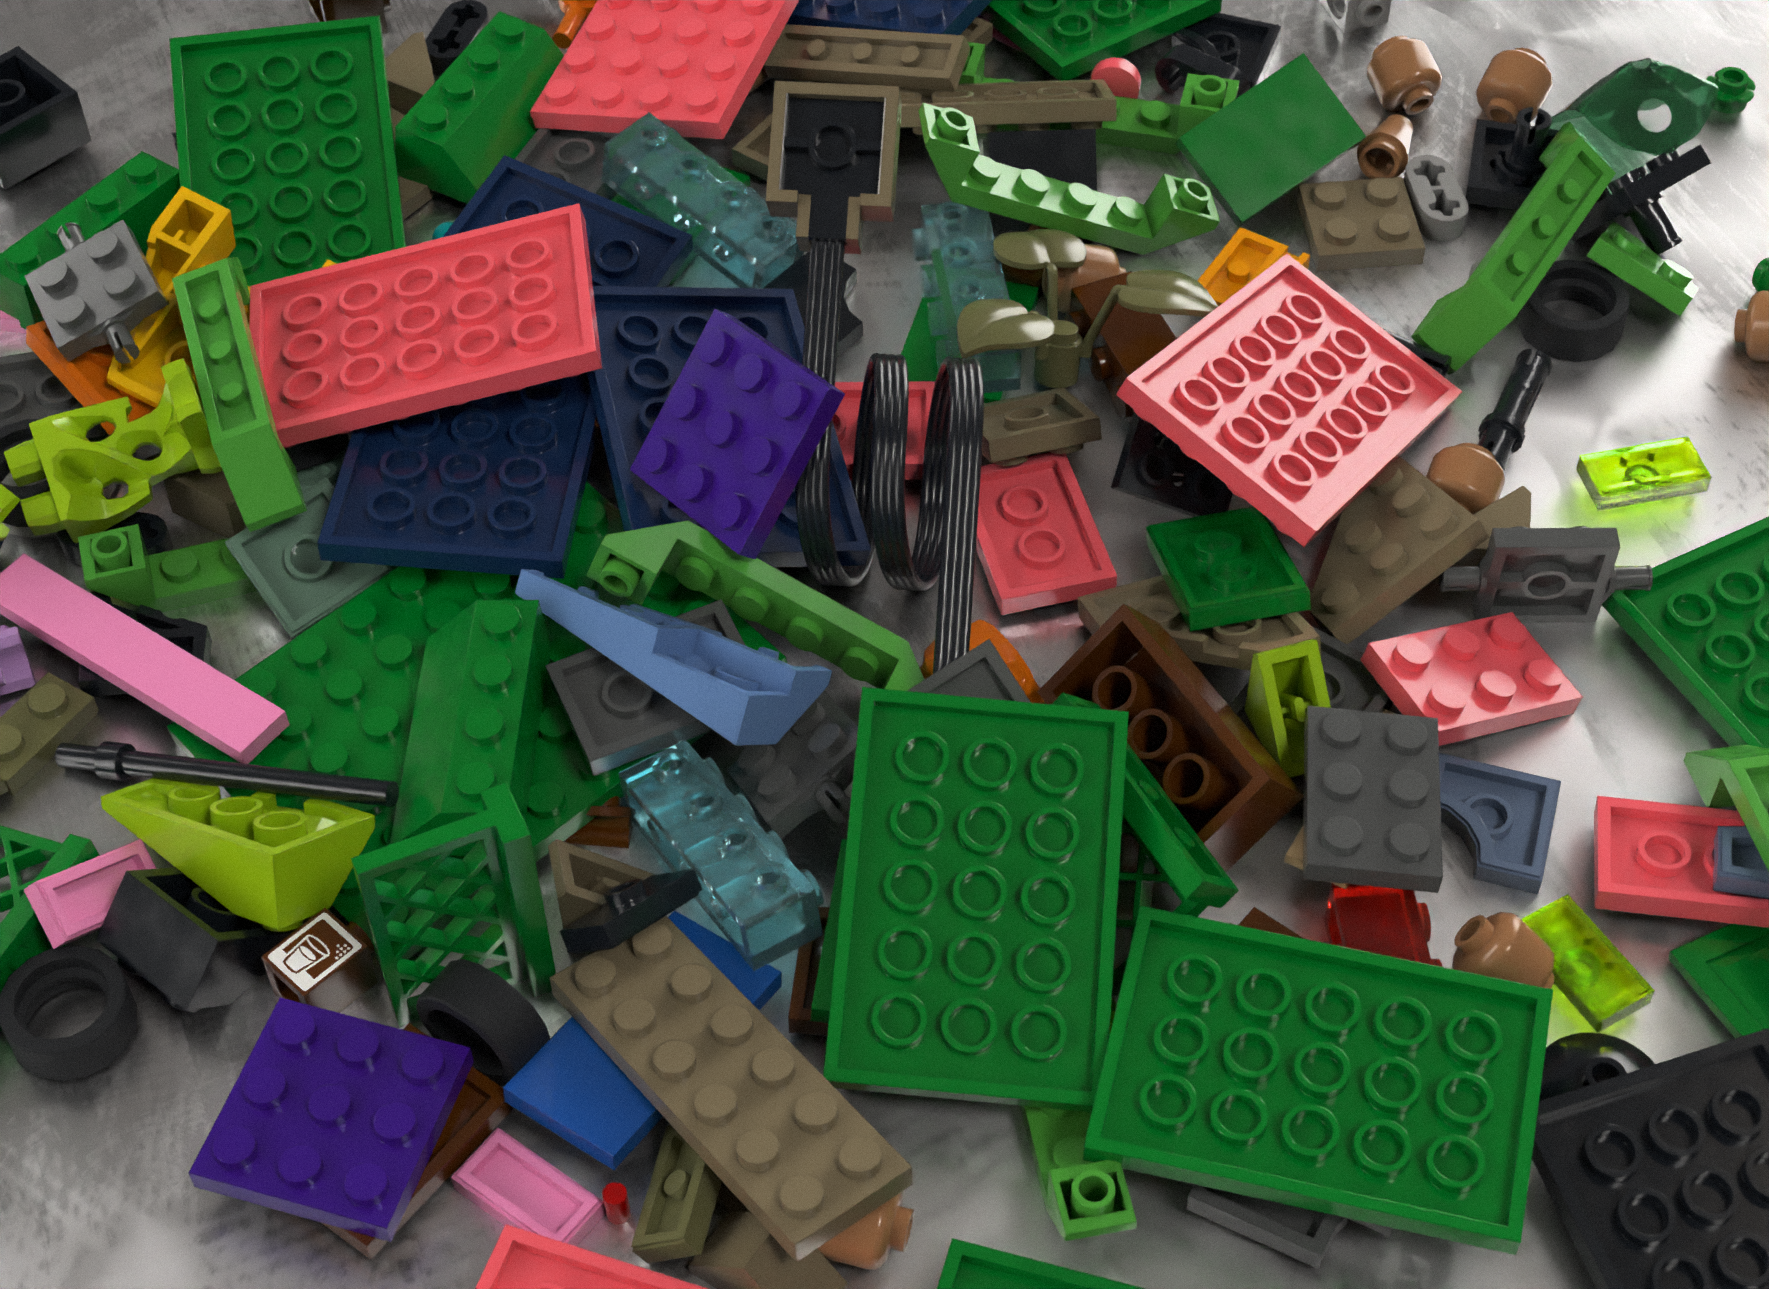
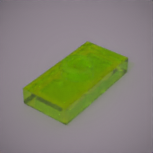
M1688 436L1580 455L1576 467L1598 511L1706 492L1712 478Z
M1568 894L1522 918L1548 944L1554 953V968L1552 971L1555 975L1554 984L1597 1033L1650 1004L1655 990Z

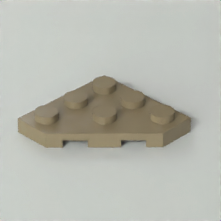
M1398 456L1378 478L1343 510L1310 596L1311 610L1308 611L1316 623L1328 635L1348 645L1489 538V535L1478 518Z
M1162 575L1077 597L1079 618L1092 635L1125 603L1160 623L1189 659L1195 662L1251 671L1253 654L1310 639L1318 641L1321 656L1320 635L1299 612L1190 631Z

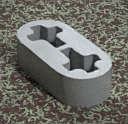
M1421 155L1408 161L1403 181L1420 232L1429 239L1436 241H1450L1461 236L1465 229L1469 208L1451 165L1444 159L1433 155Z

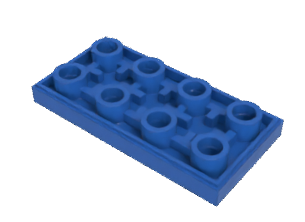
M675 910L668 917L759 1011L781 988V971ZM573 1016L503 1087L504 1100L507 1104L612 1170H615L663 1118L662 1114L580 1026Z

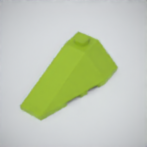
M151 778L101 796V806L104 811L235 915L260 923L264 929L274 932L296 929L303 924L304 919L316 915L324 908L330 909L353 868L351 858L361 854L375 829V815L332 801L310 798L304 802V809L277 806L276 794L256 792L250 797L236 796L221 799L218 786Z

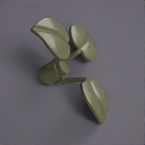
M1055 229L1006 232L994 239L993 253L1001 263L1014 268L1025 270L1046 269L1047 317L1041 315L1038 311L1027 312L1022 304L1013 300L982 299L973 301L966 305L959 315L957 342L962 358H968L978 353L992 350H1014L1035 347L1034 379L1047 387L1067 388L1077 383L1080 358L1091 357L1093 343L1117 301L1122 307L1137 312L1201 317L1207 316L1218 305L1202 284L1186 274L1170 270L1132 272L1127 275L1126 285H1115L1112 288L1083 340L1082 336L1078 333V327L1074 323L1058 320L1057 267L1077 268L1084 265L1087 255L1084 243L1073 234Z

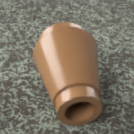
M1398 114L1387 117L1358 145L1357 159L1359 167L1370 179L1397 177L1405 170L1413 134V126L1408 118Z

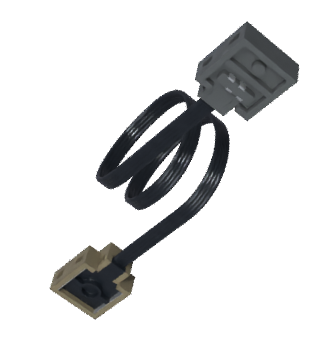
M775 81L766 204L770 216L797 218L796 240L799 250L810 252L802 364L835 386L844 254L862 253L864 221L894 222L902 109L900 87ZM874 353L869 358L862 386L851 481L871 547L870 555L866 565L841 566L836 551L829 496L832 420L795 486L796 515L800 543L809 571L815 580L824 586L855 587L860 584L870 568L875 548L884 578L896 590L927 591L935 584L939 576L933 662L934 674L969 652L984 424L982 369L977 359H961L959 357H947L939 367L929 410L918 526L911 557L905 511V459L909 400L907 361L901 354L887 355L884 353L880 355L879 353Z

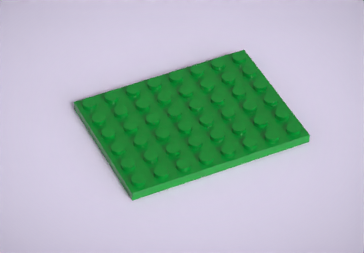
M587 481L564 579H550L576 590L584 586L599 591V600L618 608L620 605L630 606L631 604H636L625 597H618L609 593L600 583L586 576L606 534L624 532L619 509ZM398 566L243 673L235 681L283 709L290 724L249 764L395 781L400 790L427 638L476 600H523L515 594L519 575ZM661 571L642 606L675 617L717 600L701 591H694L685 587L677 578ZM725 605L747 647L757 651L759 647L772 649L779 652L778 660L787 663L784 654L730 607ZM542 613L551 642L549 664L593 648ZM547 676L525 821L531 835L535 862L549 853L548 846L554 840L565 841L597 816L586 815L592 806H602L606 801L615 796L621 799L708 732L593 776ZM173 722L167 726L173 741L188 757L239 763L177 723ZM219 787L226 798L236 796L250 797L254 793L260 792ZM273 793L276 794L277 806L304 809V802L310 799V797ZM327 800L375 815V829L361 854L390 845L397 802L393 807ZM448 856V857H453V858H457V859H462V860H463V858H464L465 856ZM352 868L330 910L344 925L353 921L360 926L368 935L375 948L354 868ZM399 868L374 877V880L395 884L408 868ZM431 874L419 889L434 892L446 876ZM470 882L458 897L472 899L484 884ZM403 906L391 920L406 923L417 911V908ZM441 914L429 928L444 930L455 916ZM413 945L401 959L408 960L424 947ZM375 948V953H373L372 955H373V956L376 958V960L379 962L378 955H377L376 948Z

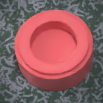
M1107 58L1100 61L1093 68L1090 80L1104 79L1115 96L1138 98L1141 76L1138 69L1131 62L1122 58Z

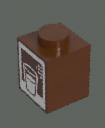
M326 908L322 909L262 956L273 993L278 998L281 997L341 1013L378 983L371 955L375 953V948L368 935L353 921L344 925Z

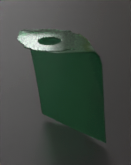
M1651 58L1629 61L1597 81L1572 102L1551 116V124L1585 117L1594 127L1621 147L1646 152L1653 156L1673 153L1678 147L1692 140L1700 133L1716 103L1719 89L1714 83ZM1666 104L1671 111V122L1665 130L1651 132L1640 124L1638 111L1654 110Z

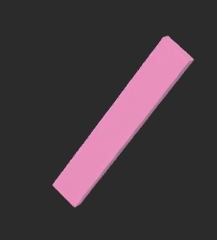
M25 553L0 573L1 615L239 763L249 764L290 725L286 712Z

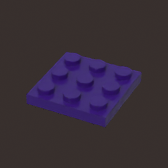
M714 309L629 470L737 554L756 559L845 393L732 315Z
M280 997L189 1171L192 1183L196 1188L391 1242L474 1063L471 1049L463 1045Z

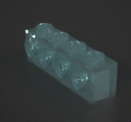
M650 112L605 143L601 181L645 215L691 234L694 246L692 251L740 288L765 287L804 255V252L799 250L796 240L797 222L794 219L770 216L766 200L760 197L753 188L743 184L723 169L715 159L706 156L681 137L674 128L665 125Z
M952 201L921 205V228L912 229V246L915 262H925V265H920L919 268L923 298L933 299V302L927 305L931 336H941V341H936L938 370L942 361L947 357H959L962 359L957 342V323L959 315L966 305L982 299L1010 300L1001 262L993 253L995 237L989 212ZM1021 349L992 350L968 357V359H977L981 365L984 393L1021 389Z
M685 740L618 773L625 804L631 809V818L634 825L673 872L689 869L695 870L702 887V891L695 897V900L753 971L823 935L818 906L824 903V898L815 877L808 869L804 868L799 871L794 866L779 835L773 830L766 833L761 828L746 797L741 793L734 796L729 791L720 769L710 757L702 759Z

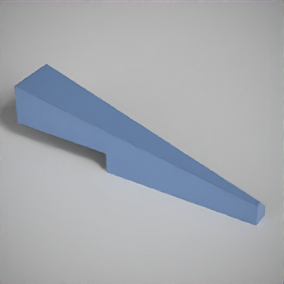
M521 569L515 591L516 595L523 600H539L542 613L736 746L777 744L829 685L832 670L819 665L792 666L778 660L779 652L772 649L759 647L758 651L722 636L721 632L638 604H631L630 606L620 605L618 608L599 600V591L584 586L576 590L544 576L543 572L537 570Z

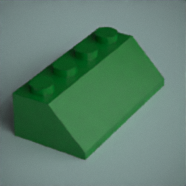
M500 11L492 18L395 126V150L398 175L400 177L427 185L429 189L468 204L504 155L513 159L517 157L539 129L535 128L530 110L564 57L545 29Z
M142 151L0 254V310L18 319L20 326L25 330L27 326L44 320L25 279V275L65 253V249L57 236V230L62 226L71 237L65 223L73 222L78 224L86 241L96 233L124 220L134 233L146 256L148 250L147 240L151 226L180 189L179 169Z
M476 600L427 638L390 844L483 812L480 791L507 782L524 821H526L547 678L545 665L549 664L551 642L539 600ZM480 840L458 847L448 856H466Z

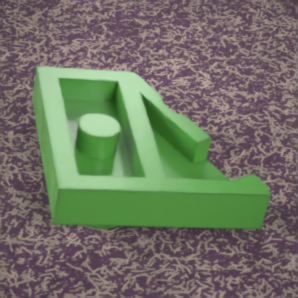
M1615 221L1601 234L1586 255L1679 316H1681L1699 289L1691 282L1693 276L1689 271L1671 260L1662 259L1641 240Z

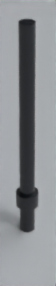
M105 741L99 746L63 742L57 747L55 753V761L59 767L95 771L99 778L128 781L132 776L384 807H393L399 796V787L395 781L136 751L133 745L127 743Z

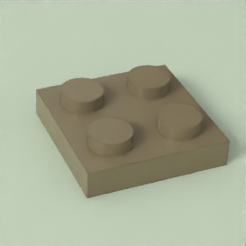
M1403 177L1336 182L1326 181L1298 186L1296 201L1317 272L1423 263L1425 245Z
M1064 387L984 403L982 455L991 463L994 462L997 465L1012 466L1021 464L1029 459V455L1045 451L1055 454L1074 453L1083 449V443L1102 440L1100 417Z

